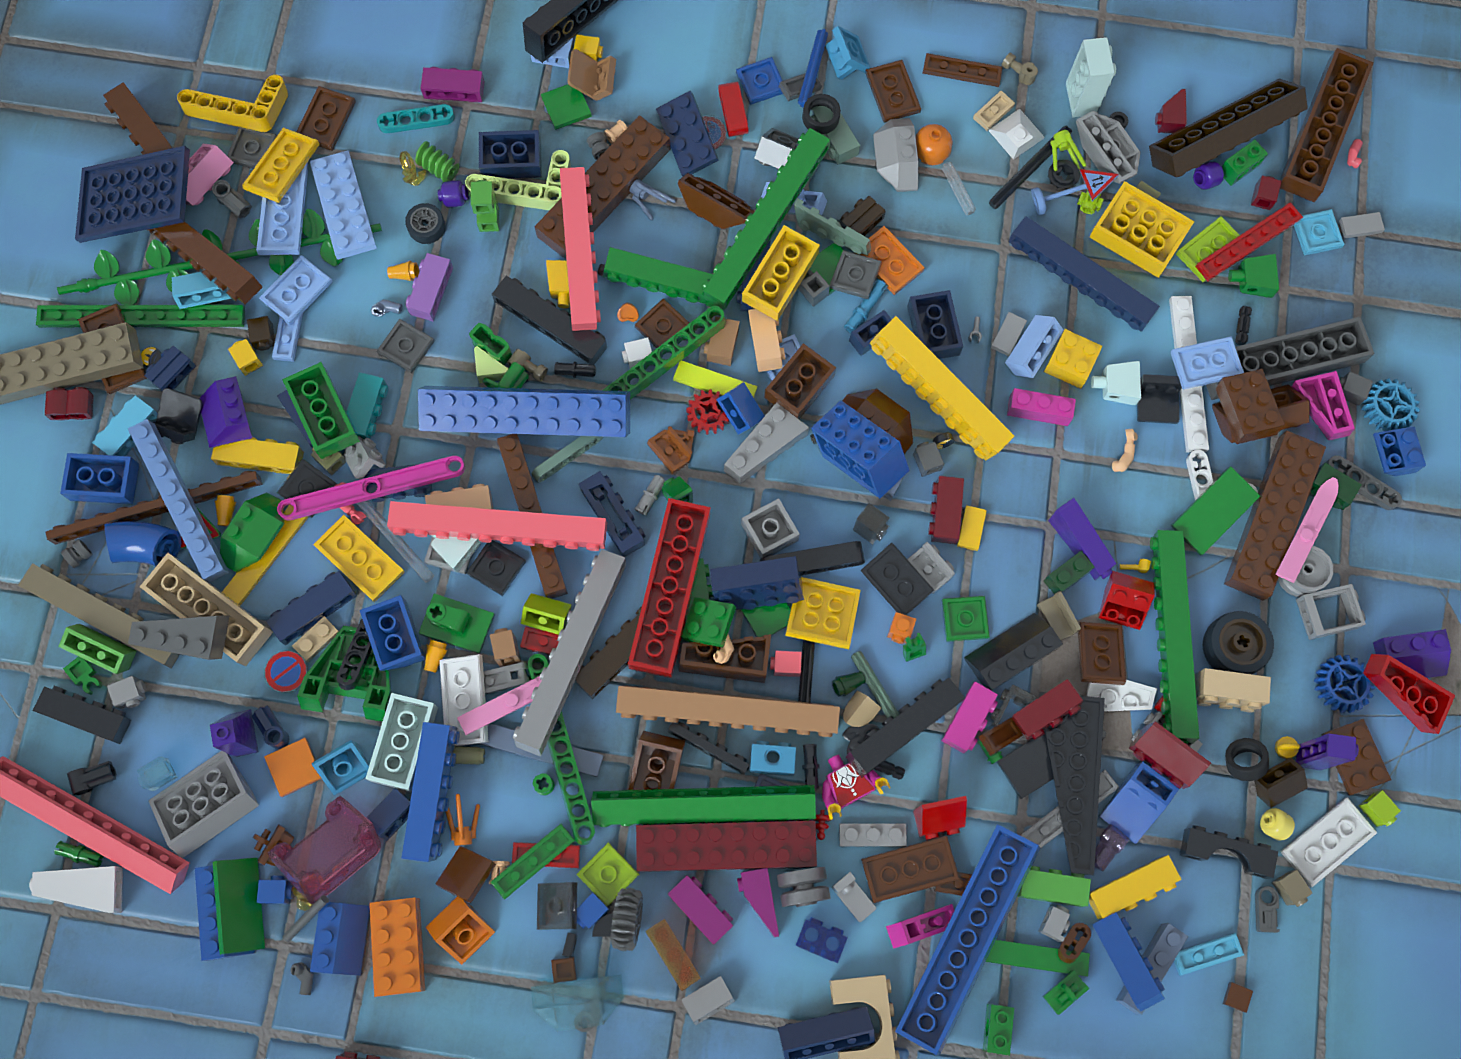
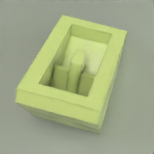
M476 346L474 353L479 383H483L484 378L500 381L508 368Z

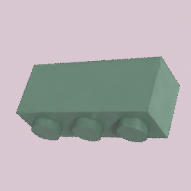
M816 106L811 109L810 116L817 122H828L833 118V112L825 106ZM840 113L839 124L835 130L828 134H822L830 139L828 154L831 159L836 161L837 165L858 156L860 144Z

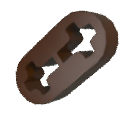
M1074 924L1060 945L1058 956L1063 962H1075L1091 937V930L1086 924ZM1079 931H1082L1083 936L1077 941L1075 937ZM1069 946H1074L1072 953L1067 955L1066 950Z

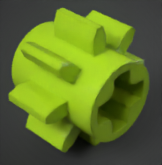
M1087 190L1086 193L1081 192L1077 204L1081 205L1080 210L1082 212L1094 214L1095 210L1100 211L1104 199L1100 198V194L1092 202Z

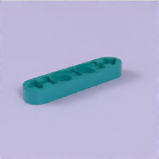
M442 104L382 113L377 118V124L381 132L395 133L449 125L454 121L455 115L451 106ZM444 112L448 113L447 117H443ZM423 114L431 115L428 121L420 119ZM402 118H411L408 124L401 123ZM388 120V125L384 126L385 121Z

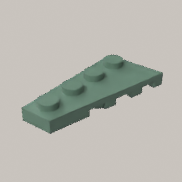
M797 198L794 203L798 226L802 230L816 233L822 239L832 240L838 246L848 247L856 254L869 255L871 251L870 239L849 227L843 229L837 220L832 217L829 219L824 218L819 214L820 210L814 207L811 210L803 206L804 201Z

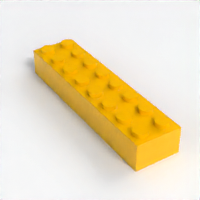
M897 316L870 342L872 350L877 355H882L887 365L892 370H896L901 375V379L916 390L915 392L919 398L926 400L930 404V408L934 413L940 414L945 419V423L949 428L955 429L960 434V439L964 443L969 444L979 458L985 461L998 454L1015 437Z

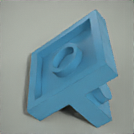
M840 26L834 28L832 31L835 38L825 46L837 78L842 80L857 69L865 73L866 69L871 67L859 36Z

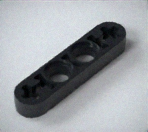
M363 619L360 620L337 674L338 685L343 690H352L357 686L372 651ZM361 639L369 641L366 646L357 645V642ZM353 657L361 658L360 663L356 665L350 664L349 661ZM349 670H350V671H351V673H350L351 679H348L347 682H344L343 679H347V678H348V676H349Z

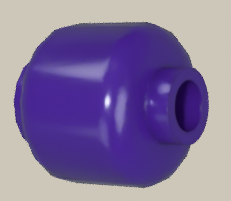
M1215 161L1204 163L1195 169L1193 175L1194 183L1203 190L1216 187L1222 183L1224 171L1222 166Z
M460 180L446 181L442 183L441 189H438V199L440 202L443 201V204L448 208L463 206L466 200L469 199V193L466 185H463Z

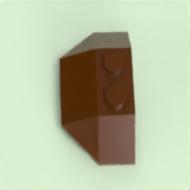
M687 173L678 180L677 184L688 209L698 217L711 222L715 227L726 229L745 224L749 214H754L755 212L744 200L711 181L694 177L690 173Z
M877 388L847 394L842 400L900 441L904 455L913 445L910 412Z

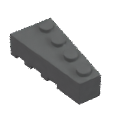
M230 616L132 622L128 644L207 660L222 659Z

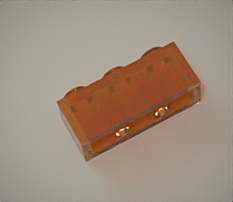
M665 919L645 931L681 991L701 979Z

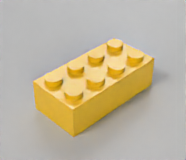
M784 225L744 289L742 302L778 321L819 254L820 245Z

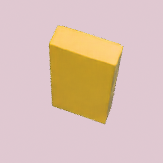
M965 506L957 547L974 551L979 550L987 510Z

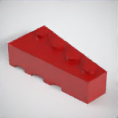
M1371 654L1363 674L1420 732L1439 734L1455 695L1389 655Z

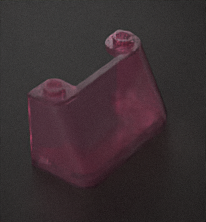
M341 795L327 805L325 811L327 820L293 848L288 843L283 842L277 844L268 852L271 861L310 904H314L322 895H329L374 858L381 848V842L373 823Z

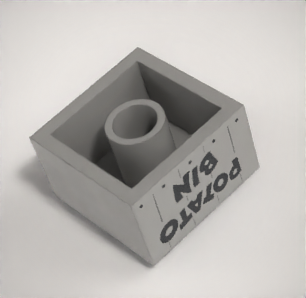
M779 498L744 516L741 520V525L760 558L771 556L799 540L800 534Z

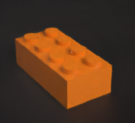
M420 898L371 902L370 922L374 997L425 991Z

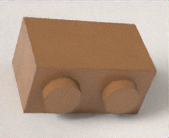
M715 316V321H718L721 317ZM726 319L725 327L711 337L710 342L706 341L704 354H707L708 362L731 366L740 321Z
M501 628L495 630L494 634H490L494 659L499 667L521 663L517 639L512 630Z

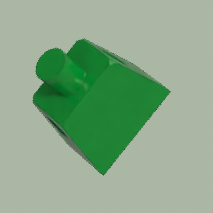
M1276 254L1244 259L1238 266V270H1229V282H1239L1241 293L1273 298L1279 291Z

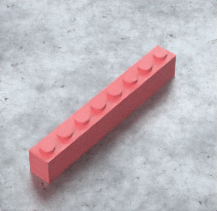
M584 167L560 168L572 331L596 330L597 322H601L600 310H596L595 304L599 303V292L594 290V283H597V271H593L592 264H596L595 251H591V244H594V232L589 231V225H593L592 213H588V206H591L590 193L586 194V187H590L589 174L585 175Z

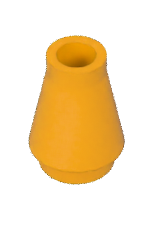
M407 261L388 267L387 274L389 279L414 281L415 277L419 275V267L416 262Z
M217 496L215 507L218 526H228L230 524L237 503L234 502V496Z
M430 640L426 648L424 670L437 672L440 660H443L448 651L446 650L447 644Z

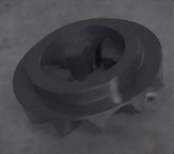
M1058 160L1057 171H1054L1052 164L1048 171V178L1057 189L1064 188L1066 190L1070 187L1073 188L1077 184L1080 172L1073 162ZM1062 170L1065 175H1068L1065 180L1062 176H1059Z

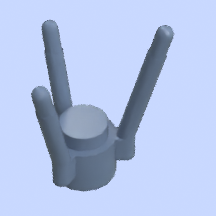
M640 179L635 180L630 187V192L633 194L632 199L638 203L650 220H653V216L640 199L645 200L649 195H652L664 203H667V201L676 202L675 199L652 188Z

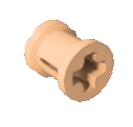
M618 120L615 126L609 130L606 129L604 133L610 144H613L628 127L623 121Z
M493 861L496 865L491 872L489 884L499 875V868L500 873L508 868L510 865L509 861Z

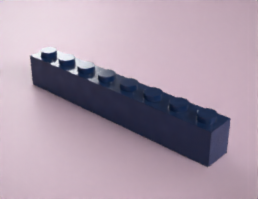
M1027 216L1020 222L1009 239V243L1015 249L1023 251L1031 260L1042 264L1047 271L1055 273L1065 283L1076 287L1081 294L1089 296L1097 305L1107 308L1115 317L1123 319L1135 330L1142 332L1160 307Z

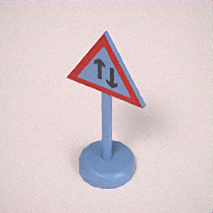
M1079 169L1085 183L1083 185L1045 197L1040 188L1031 189V194L1037 214L1042 215L1046 213V201L1086 188L1093 202L1119 174Z

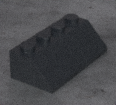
M1033 613L965 656L964 659L981 685L993 691L1059 649L1063 643L1053 628L1037 614Z

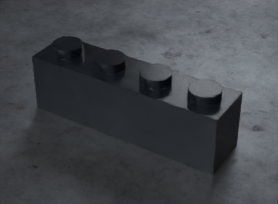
M54 685L50 689L44 686L32 711L121 744L132 721L125 717V712L115 708L110 712L105 710L106 705L97 701L89 704L85 702L86 697L76 693L71 697L65 694L67 690Z

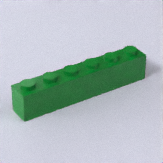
M612 247L609 248L603 277L611 282H624L631 287H643L650 292L666 293L667 296L673 298H685L692 303H704L708 307L716 306L704 299L702 290L706 280H711L714 274Z

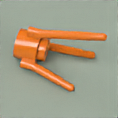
M456 794L458 820L456 830L449 807L448 811H445L451 831V841L454 840V846L472 844V839L476 838L480 805L477 804L475 807L471 831H469V826L463 827L460 794Z

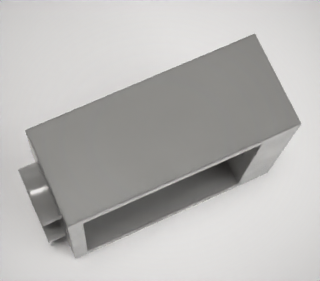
M1352 584L1305 594L1296 599L1309 640L1355 630L1366 625L1365 614L1360 609L1358 603V593ZM1341 595L1350 624L1324 630L1314 601Z

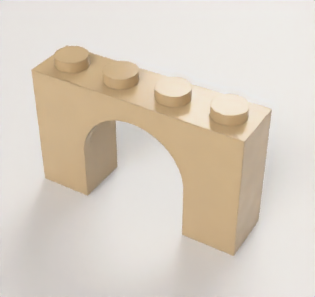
M885 975L829 980L832 1004L864 1002L876 1011L880 1021V1030L875 1043L862 1049L838 1051V1059H900L899 1051L894 1048V1041H897V1033L895 1032L896 1027H892L891 1017H894L893 1003H889L888 993H891L890 979H886Z

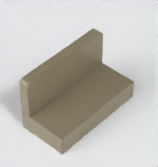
M1061 591L1037 604L1045 622L1053 628L1061 641L1081 630Z

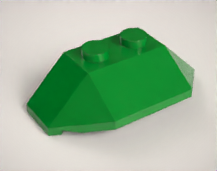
M266 492L244 501L220 538V555L227 568L237 573L243 568L261 560L284 525V519L277 511L278 504L283 500Z

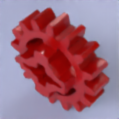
M712 389L709 390L708 394L701 390V396L694 394L695 401H688L690 407L686 408V412L689 414L687 420L692 421V428L698 426L699 433L704 429L706 435L709 434V430L717 434V428L724 430L723 423L729 424V419L724 411L721 413V410L717 408L719 403L716 399L720 397L719 391L714 395L712 394ZM695 411L700 415V420L696 417Z

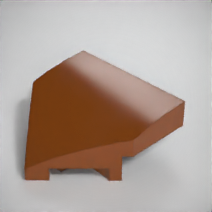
M668 426L667 430L661 431L648 440L647 444L672 475L689 463L692 455L694 431L675 430Z

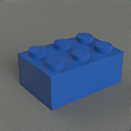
M67 453L60 494L70 501L133 504L140 464L129 456Z

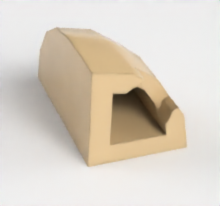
M857 690L845 707L843 720L852 727L864 726L874 719L881 707L870 697Z

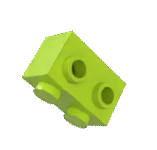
M531 593L523 606L520 624L559 635L562 629L565 630L568 624L566 619L572 604Z

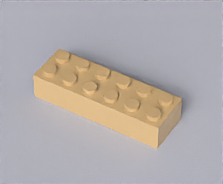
M169 553L164 556L140 586V588L179 618L230 616L223 652L243 666H247L273 633L267 626Z

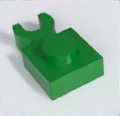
M917 633V637L914 639L906 637L907 643L903 645V656L906 662L926 655V643L921 633Z
M79 656L63 668L74 684L80 686L83 683L82 688L84 692L90 695L93 694L90 690L92 683L102 687L101 681L92 677L96 673L95 669L87 660Z

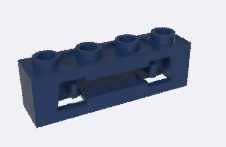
M601 471L580 482L579 488L598 518H606L608 535L622 557H626L645 546L644 538L646 536L641 527L636 528L632 522L635 518L629 509L625 511L622 506L624 501L618 492L614 493L611 489L613 484L607 475L603 476ZM602 490L607 494L609 504L624 528L619 530V535L623 541L618 537L616 526L600 503V501L605 499ZM627 527H628V529H629L630 532H631L630 535H629V533L627 532V529H626Z

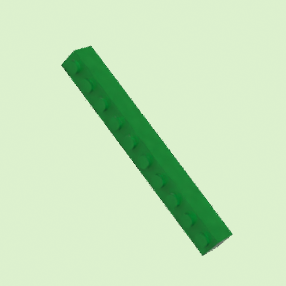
M811 128L808 129L806 134H801L797 143L799 145L795 150L792 149L790 151L785 166L781 165L777 172L778 177L776 180L769 183L766 189L767 194L764 198L761 197L758 200L756 211L754 214L750 213L745 221L746 226L743 231L739 230L736 234L733 246H729L724 253L725 258L722 263H718L713 270L714 275L711 280L707 279L702 288L704 299L723 310L727 308L829 150L830 139Z
M1158 530L1150 539V549L1153 550L1151 568L1155 572V577L1153 578L1154 590H1156L1154 609L1157 610L1158 614L1155 627L1159 631L1157 650L1160 651L1161 657L1158 662L1159 672H1162L1160 692L1163 693L1164 698L1161 704V712L1165 714L1163 727L1185 744H1193L1199 739L1184 534L1183 531Z
M814 785L593 791L591 799L592 821L594 825H599L600 827L619 824L622 826H631L633 824L654 825L655 823L672 825L677 823L698 824L700 822L721 823L731 821L733 823H742L744 821L765 822L766 820L786 822L796 819L799 821L816 819Z

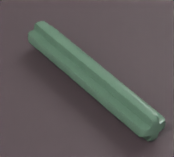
M861 651L854 653L851 658L857 669L863 673L866 684L887 718L890 716L896 718L899 713Z

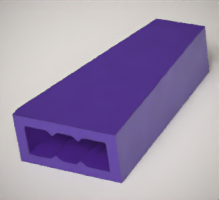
M1072 498L1058 508L1048 521L1075 555L1082 551L1095 568L1089 573L1093 579L1097 580L1099 577L1105 579L1112 573V568L1116 565V562L1075 498Z
M251 709L228 714L210 724L214 748L235 757L258 752Z

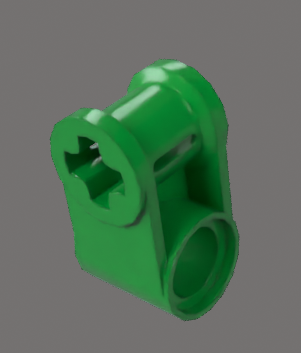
M438 602L431 603L426 609V615L431 624L463 635L470 617L469 612ZM438 610H440L441 616L437 615L436 618H434L433 613H437Z

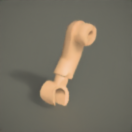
M1125 429L1127 442L1124 447V454L1119 461L1112 462L1114 472L1126 471L1134 460V441L1138 439V435L1133 429Z

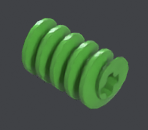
M428 141L423 142L416 153V164L422 166L423 169L428 170L431 174H435L443 182L453 180L458 173L460 164H455V159L449 158L448 154L442 155V150H436V146H430Z

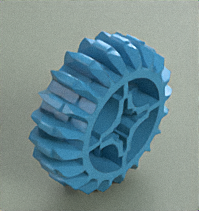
M1388 378L1372 384L1367 399L1362 402L1364 406L1361 410L1367 412L1364 418H1370L1369 424H1376L1375 430L1381 427L1383 431L1408 428L1417 419L1418 416L1416 414L1420 411L1417 406L1420 401L1414 399L1417 397V394L1410 392L1412 387H1405L1406 382L1399 384L1398 379L1391 381ZM1380 393H1388L1386 397H1378ZM1403 414L1401 419H1393L1394 415Z

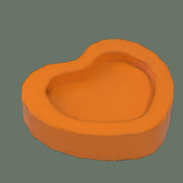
M627 302L619 308L617 317L621 322L627 320L635 322L639 317V312L633 304Z

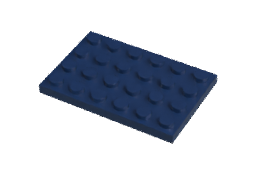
M186 146L82 168L75 240L83 243L185 222L190 149Z

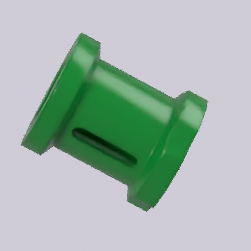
M543 773L535 776L532 783L535 791L544 796L552 793L555 786L552 778ZM546 779V782L549 784V786L543 787V789L541 790V787L538 784L539 782H544V780Z

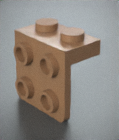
M574 49L571 51L567 82L571 87L596 101L611 95L614 88L616 59L609 56L597 62L579 50Z

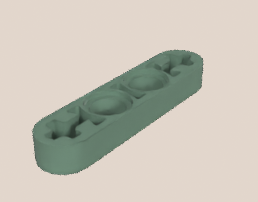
M580 436L537 466L532 471V476L538 483L543 482L592 448L603 437Z

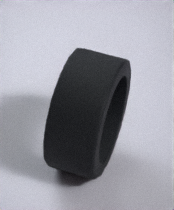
M821 93L811 96L807 99L803 108L802 119L807 129L811 128L820 134L832 132L839 124L840 105L834 97L828 94ZM816 106H825L831 109L833 118L828 122H817L811 118L810 110Z
M1242 738L1235 740L1227 747L1225 753L1228 772L1234 778L1241 781H1254L1263 777L1269 770V753L1266 746L1260 741L1253 738ZM1252 752L1259 755L1261 761L1255 766L1242 767L1234 762V758L1240 753Z

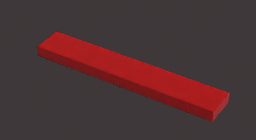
M1290 202L1197 263L1195 267L1208 282L1299 222L1303 216Z

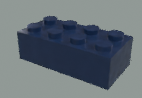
M796 556L710 569L712 592L715 601L734 604L736 610H751L761 606L771 607L781 603H796L804 600L802 578Z

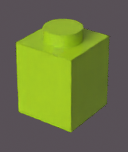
M1383 790L1373 792L1358 805L1376 827L1382 825L1387 827L1397 820L1395 816L1401 812Z

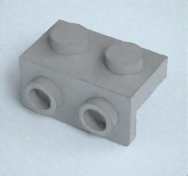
M358 436L360 442L347 447L343 456L354 477L362 480L373 464L384 468L386 464L382 459V454L375 447V442L369 438L363 439Z
M926 542L908 560L933 587L935 591L932 593L934 594L951 580L955 573L951 563L941 558L937 547Z

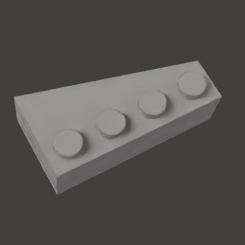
M776 402L724 464V472L739 484L743 483L761 470L767 463L776 459L778 455L794 446L800 439L808 436L809 427Z

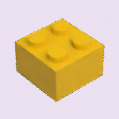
M1064 329L1044 372L1081 389L1089 377L1102 349V345Z

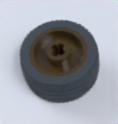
M1234 611L1222 615L1210 624L1203 637L1202 649L1206 661L1214 670L1252 675L1260 671L1271 659L1274 639L1270 628L1261 618L1250 612Z

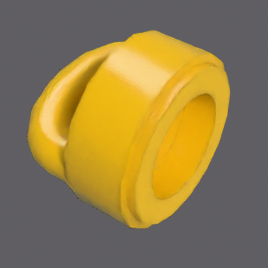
M1289 736L1282 737L1275 743L1276 753L1284 759L1297 755L1300 748L1297 741Z

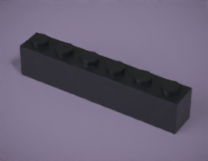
M506 275L492 293L495 303L588 364L595 365L607 349L606 338L600 332L596 331L594 333L591 330L572 331L571 314L569 312L559 310L552 301L542 299L535 290L531 288L528 290L516 278L511 279Z
M947 678L945 681L939 679L930 686L932 691L928 694L923 691L914 698L916 703L912 706L907 703L898 710L900 715L896 718L890 716L881 723L884 727L878 731L874 728L865 735L867 740L863 743H860L858 740L848 748L850 753L846 756V759L861 778L965 699L964 695L950 678Z

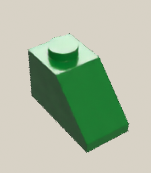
M680 476L675 479L672 477L663 483L662 493L667 501L668 498L693 503V490Z

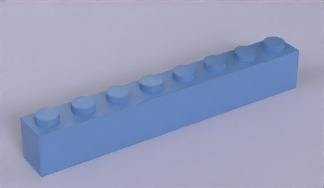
M146 419L128 428L203 580L212 582L230 573L155 424Z

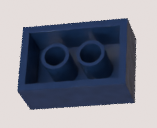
M539 130L479 132L480 174L507 179L542 178Z
M951 291L911 296L907 308L913 334L938 359L960 356L964 346Z

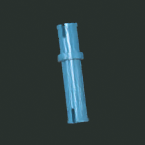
M877 280L869 300L863 299L858 308L856 307L852 311L851 318L844 325L846 331L851 333L863 321H866L869 312L888 288L885 282Z

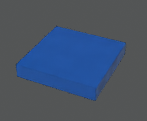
M772 57L736 69V74L750 105L783 94L779 88V83L783 80Z

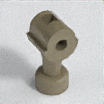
M1010 52L1003 60L1001 66L1005 69L1011 67L1019 74L1021 84H1033L1038 73L1037 67L1032 62L1021 64L1015 61L1016 56Z
M516 349L507 363L509 365L512 362L520 364L525 370L533 373L534 379L541 382L546 376L548 368L542 364L536 366L530 361L531 357L526 352Z

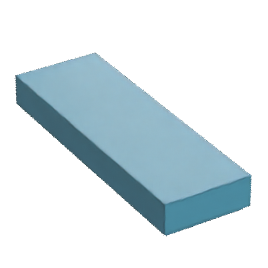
M1233 933L1180 950L1174 963L1178 974L1184 975L1244 956L1237 934Z

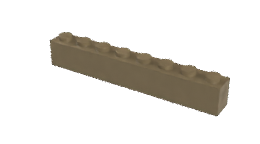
M32 563L18 584L19 587L169 668L173 667L180 655L128 644L132 622H140L144 618L133 612L129 616L124 613L126 610L124 607L116 603L112 606L107 604L108 599L98 593L94 596L88 593L90 589L79 583L77 586L70 584L72 580L62 574H59L58 577L53 575L54 570L44 564L38 567Z

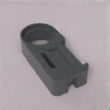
M1270 886L1260 887L1255 893L1256 930L1258 932L1278 933L1280 929L1276 928L1278 927L1276 909H1279V895ZM1265 890L1272 894V901L1270 903H1265L1261 898V894Z

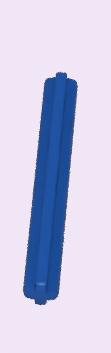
M826 29L818 30L798 99V104L802 108H804L807 99L812 96L828 37Z

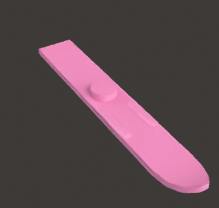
M1336 478L1327 480L1317 491L1275 575L1292 583L1295 582L1338 494V480Z
M540 676L457 717L465 735L530 704L533 700L531 696L534 688L539 687L542 681Z

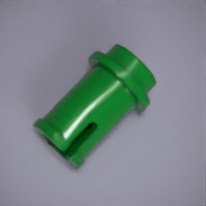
M977 742L987 756V762L990 761L991 764H994L1003 758L1001 755L1002 751H998L990 756L982 742Z

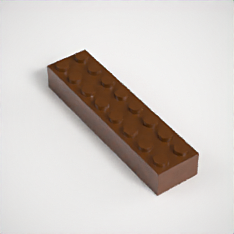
M1336 48L1326 64L1281 176L1280 189L1315 202L1321 195L1374 62Z
M640 115L585 172V175L589 174L590 187H586V194L590 193L591 206H588V213H592L593 225H589L590 232H594L631 193L630 187L637 179L642 181L670 151V138ZM561 198L534 227L537 238L566 259Z
M1287 430L1278 438L1258 490L1260 497L1253 504L1224 585L1262 601L1272 596L1279 578L1275 574L1291 545L1326 446Z

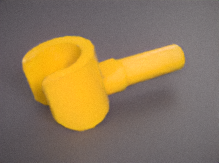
M1140 559L1138 565L1120 564V570H1137L1145 574L1149 571L1151 561Z

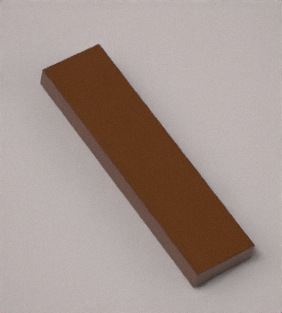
M926 53L922 74L999 87L1003 67Z

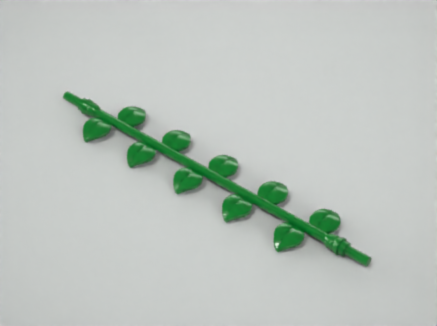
M307 209L303 216L302 233L307 238L301 239L300 247L322 243L320 248L322 259L333 267L338 266L343 258L337 260L330 234H323L325 230L323 219L315 211ZM255 219L249 231V240L255 247H257L260 219ZM380 223L370 225L372 233L382 231ZM204 229L201 235L220 250H223L220 238L214 232ZM153 239L146 251V260L154 268L117 275L120 270L118 260L110 252L100 250L94 262V270L101 279L83 278L75 284L57 287L59 295L77 291L89 293L99 289V287L116 284L114 290L116 300L122 305H135L139 299L140 291L138 285L133 280L168 274L166 286L172 292V277L187 275L188 273L184 270L193 269V267L189 263L191 261L169 265L171 262L169 249L162 242ZM257 248L227 253L234 261L259 256ZM270 255L269 258L270 268L280 276L294 263L292 255Z

